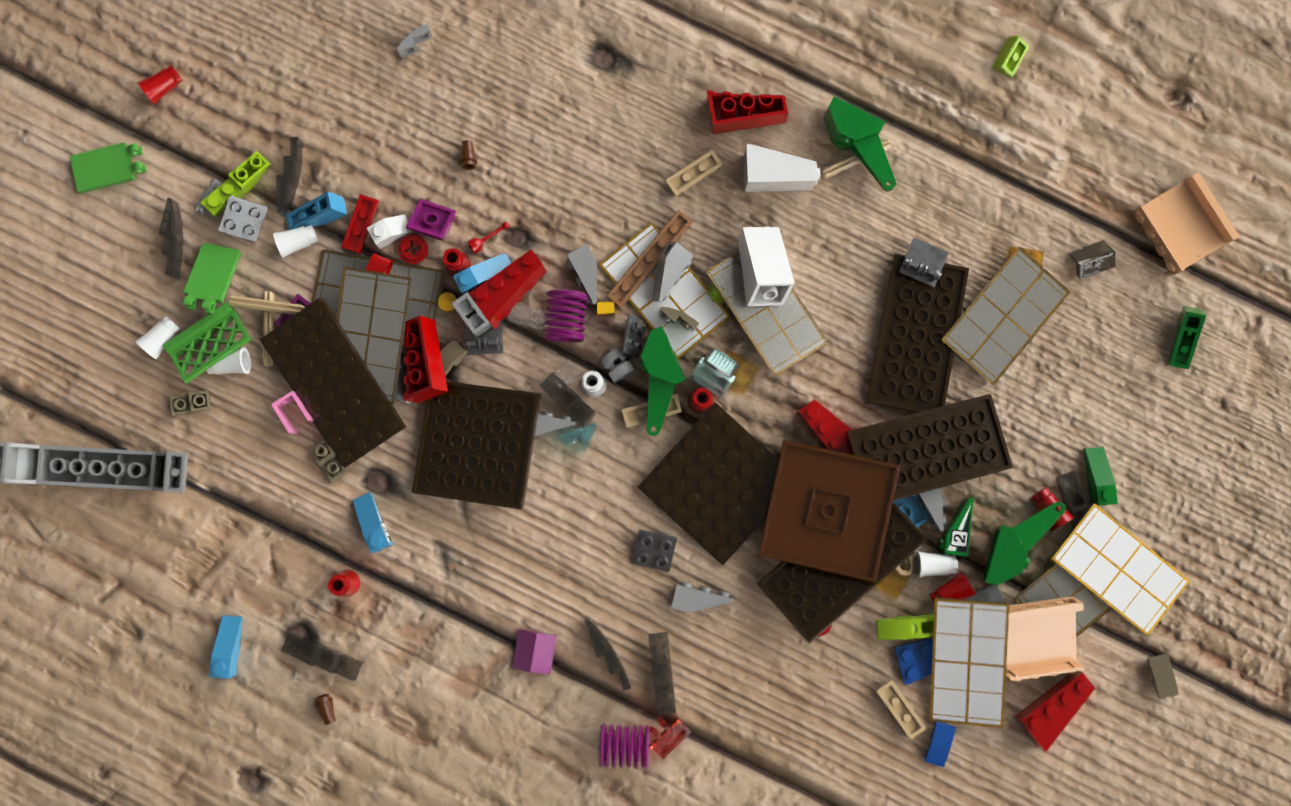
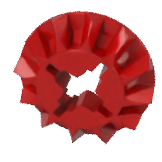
M411 234L405 236L400 241L398 254L407 264L417 265L424 261L428 255L429 247L423 237ZM412 242L416 248H419L416 251L415 257L412 252H408L412 248Z

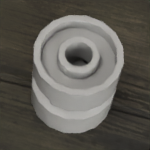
M621 347L600 359L604 368L610 370L608 374L614 383L635 371L631 363L625 360L626 355L622 352Z

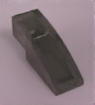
M552 372L539 385L582 428L596 415L595 411L555 373Z

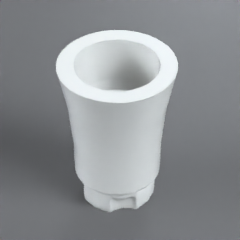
M312 225L273 233L275 243L282 258L318 242Z
M165 316L162 321H159L135 342L149 355L157 359L164 350L163 345L173 339L181 328Z
M245 347L237 349L207 370L208 374H248L251 370V358L248 350ZM206 356L204 363L209 361L210 356Z
M589 371L583 375L580 387L586 396L596 398L605 392L607 382L601 373ZM595 380L597 383L595 386H590L589 382Z
M916 551L913 556L915 565L913 572L916 578L939 575L948 576L949 574L957 573L958 561L955 555Z

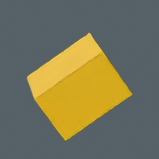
M598 302V317L615 316L614 302Z

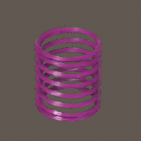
M573 290L548 291L546 295L556 299H547V304L559 306H547L545 308L547 311L558 313H546V318L578 320L581 322L572 323L546 320L544 323L548 326L576 327L580 329L570 330L547 327L543 329L547 332L543 337L557 342H583L585 335L582 332L585 331V328L582 325L586 323L583 318L587 315L583 311L587 309L584 304L587 303L588 300L586 298L588 296L583 292ZM563 306H580V307H583V308L575 309V308L563 307ZM560 313H579V314H582V315L573 316V315L560 314Z
M605 723L602 724L600 728L599 767L602 768L604 765L607 768L609 766L611 747L613 769L617 763L618 748L619 767L621 769L624 766L625 749L626 766L628 769L631 768L632 755L634 768L637 769L639 767L640 751L641 767L643 770L647 769L649 726H645L644 745V728L642 725L638 729V738L636 726L633 725L631 727L629 741V727L627 724L624 726L623 738L620 724L616 727V733L614 725L611 724L609 726L608 737L607 726Z

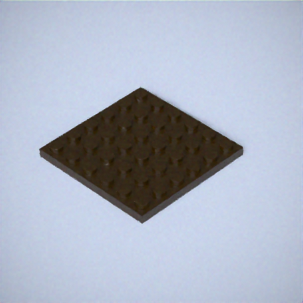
M446 381L448 392L426 400L412 493L523 510L541 394Z
M714 402L641 482L638 488L721 565H724L766 519L779 459Z

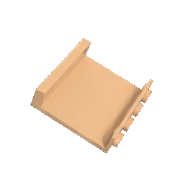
M1199 172L1133 211L1136 215V220L1146 230V236L1156 246L1157 253L1165 260L1167 269L1172 271L1174 275L1184 271L1185 268L1223 245L1240 237Z
M1073 596L1010 605L1006 678L1013 682H1019L1021 679L1026 678L1038 679L1040 676H1057L1060 673L1073 674L1084 670V667L1076 660V611L1083 610V602Z

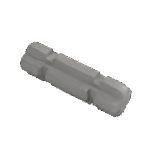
M212 179L209 184L210 187H207L200 200H204L222 183ZM199 202L194 208L201 214H205L207 211Z

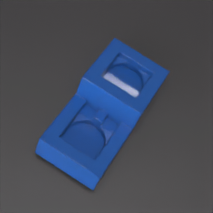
M936 721L930 735V744L924 756L925 762L940 767L945 766L953 742L955 726Z

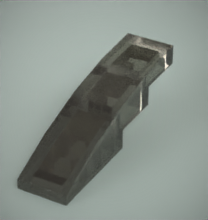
M290 137L291 156H283L284 175H276L277 213L282 217H286V214L289 212L300 180L303 162V142L299 137Z
M167 197L159 235L165 237L161 254L168 257L164 274L171 278L179 279L184 241L179 203Z
M1075 470L1056 477L1066 510L1074 517L1070 520L1073 530L1087 514L1091 506Z
M590 617L585 618L596 657L604 655L610 674L618 672L623 690L631 689L628 675L615 648Z
M288 632L281 649L282 652L311 666H318L351 681H356L363 662L291 632Z
M668 632L648 634L657 715L676 713Z

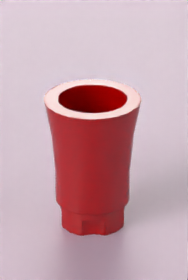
M170 65L166 70L163 68L156 74L137 82V84L155 105L183 80L173 66Z
M449 248L444 252L442 260L445 270L450 276L453 277L471 267L469 257L460 250Z
M706 388L692 390L687 398L688 407L696 414H704L714 403L712 393ZM699 396H703L705 398L704 403L698 402Z
M1047 487L1031 497L1039 511L1055 502H1059ZM1056 506V511L1058 512L1060 511V507ZM1066 510L1051 526L1049 531L1052 532L1060 528L1074 517Z
M349 569L340 571L328 582V590L336 596H352L360 588L358 574Z
M961 571L947 583L935 589V592L929 594L934 604L935 599L962 601L976 595L970 582Z

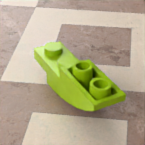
M256 151L228 174L229 179L200 202L201 205L216 218L225 210L226 198L229 199V196L232 195L242 199L258 183L271 164Z
M934 613L875 620L878 640L933 637Z

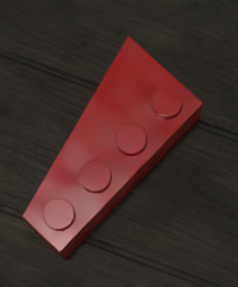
M707 90L706 101L712 135L787 123L788 108L785 96L760 94L758 96L750 95V93L731 94V92L727 91L717 93L713 90Z
M531 249L470 292L469 295L496 330L501 320L511 313L510 310L517 303L521 302L526 292L531 290L547 271Z
M420 315L406 321L404 347H407V354L404 357V365H407L406 376H404L406 393L403 394V401L421 403L448 392L435 319Z
M814 399L796 412L823 449L851 454L845 432L852 429Z
M1077 671L1076 673L1068 674L1014 717L1035 745L1046 753L1096 688L1083 672Z

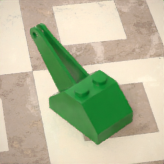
M834 96L823 118L831 142L840 150H852L884 191L889 192L893 190L896 186V180L879 138L885 121Z
M662 326L651 330L641 355L643 361L640 362L643 372L649 374L647 433L651 436H656L661 431L675 386L686 381ZM653 426L656 427L655 432L651 431V428Z
M1055 502L1013 528L1004 525L997 526L982 582L998 586L1023 573L1024 569L1027 570L1030 558H1027L1028 551L1065 513V505L1062 502ZM1056 506L1060 507L1059 512L1056 511Z

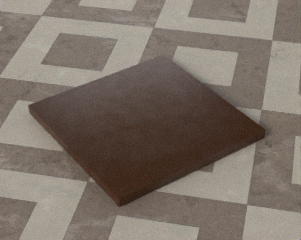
M783 440L758 555L876 583L900 465Z

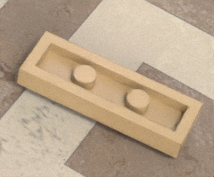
M711 150L667 178L665 183L673 195L677 197L721 169L723 164L714 151Z
M677 394L672 395L665 417L682 412ZM648 402L622 409L627 428L647 423Z
M889 679L875 689L910 740L927 729L892 679Z

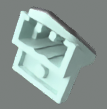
M713 348L705 358H701L690 379L722 399L735 379L733 375L739 364L727 354Z

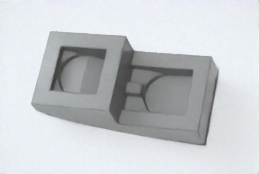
M427 24L411 32L399 44L397 50L401 58L418 52L416 44L433 38Z

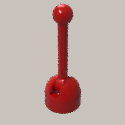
M504 222L501 227L484 238H472L467 241V244L473 253L477 254L483 249V242L503 229H508L509 223Z

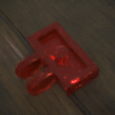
M659 717L657 721L665 729L661 734L655 727H649V731L656 737L649 746L663 760L691 733V730L679 718H676L668 725L664 719Z

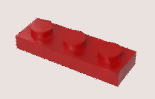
M360 194L341 246L343 249L358 254L362 253L369 233L367 227L372 225L379 200Z

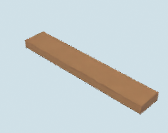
M678 209L606 297L622 309L656 268L659 256L669 241L677 242L693 221Z

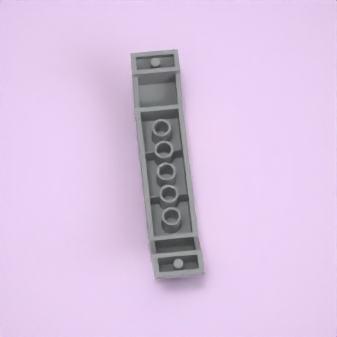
M0 442V482L185 493L188 453Z

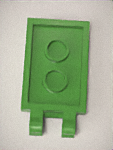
M123 142L70 156L77 192L82 194L134 181L135 174L147 172L146 164H142L141 161L132 163L131 158L132 156L143 154L142 146H138L137 143L128 146V144Z
M202 243L183 292L186 295L183 301V305H187L186 309L195 310L198 299L204 300L201 308L205 309V313L213 314L216 304H223L241 256L239 250Z

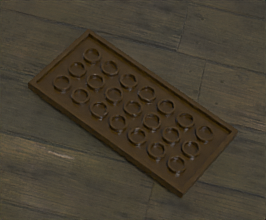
M894 254L866 403L919 413L945 406L955 351L944 343L942 338L961 317L969 268L944 263L941 277L937 280L935 287H932L899 273L905 255Z
M319 297L260 339L291 389L296 392L313 418V423L336 454L335 457L341 466L347 468L406 428V425L323 297Z
M991 394L845 432L852 455L900 465L893 501L1013 468Z
M892 503L876 583L782 561L756 584L806 642L810 644L928 542V538Z

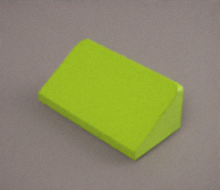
M1019 35L1008 37L992 68L1012 78L1029 46Z

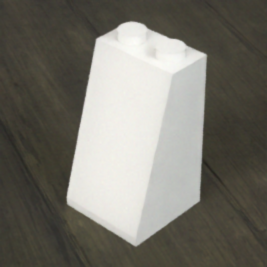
M751 144L746 145L743 155L745 192L811 191L815 184H817L818 179H820V168H817L816 161Z
M779 227L742 228L738 238L746 305H783L794 285V280Z

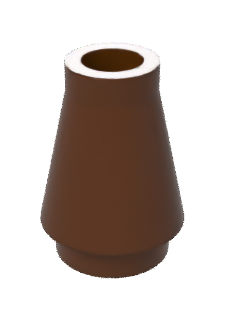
M464 140L462 141L459 164L464 170H473L478 163L473 142Z
M329 693L316 697L314 699V707L324 721V724L328 725L335 722L333 697H330Z

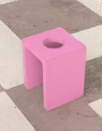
M291 391L272 403L271 406L288 433L297 434L296 428L282 407L295 400L306 419L313 422V418L296 392Z

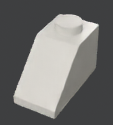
M405 214L382 219L367 227L372 239L380 249L414 232L406 229L409 221Z

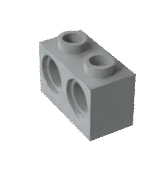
M468 292L451 303L476 337H479L493 327Z

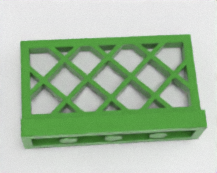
M228 302L217 308L213 314H208L163 345L186 384L251 340L238 317L240 316L239 313ZM235 320L232 328L226 327L229 322ZM219 331L216 339L210 338L213 333ZM225 331L231 332L228 340H222ZM236 333H242L244 337L234 341ZM203 341L200 350L194 349L195 345ZM208 342L215 343L212 351H206ZM220 344H227L224 351L217 352ZM187 352L184 361L178 359L179 356ZM192 353L198 354L196 362H189ZM204 354L210 355L209 361L201 363ZM188 365L194 366L193 371L186 375L185 372Z

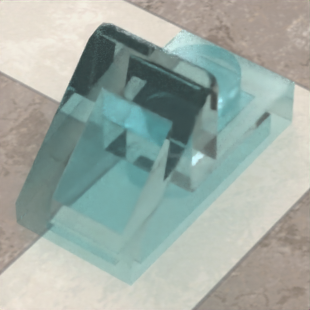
M593 423L559 435L560 441L568 446L578 442L577 439L580 438L586 452L595 434L597 425Z

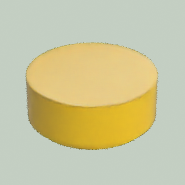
M450 292L443 293L438 299V305L443 311L452 312L455 308L451 303L456 301L457 298Z

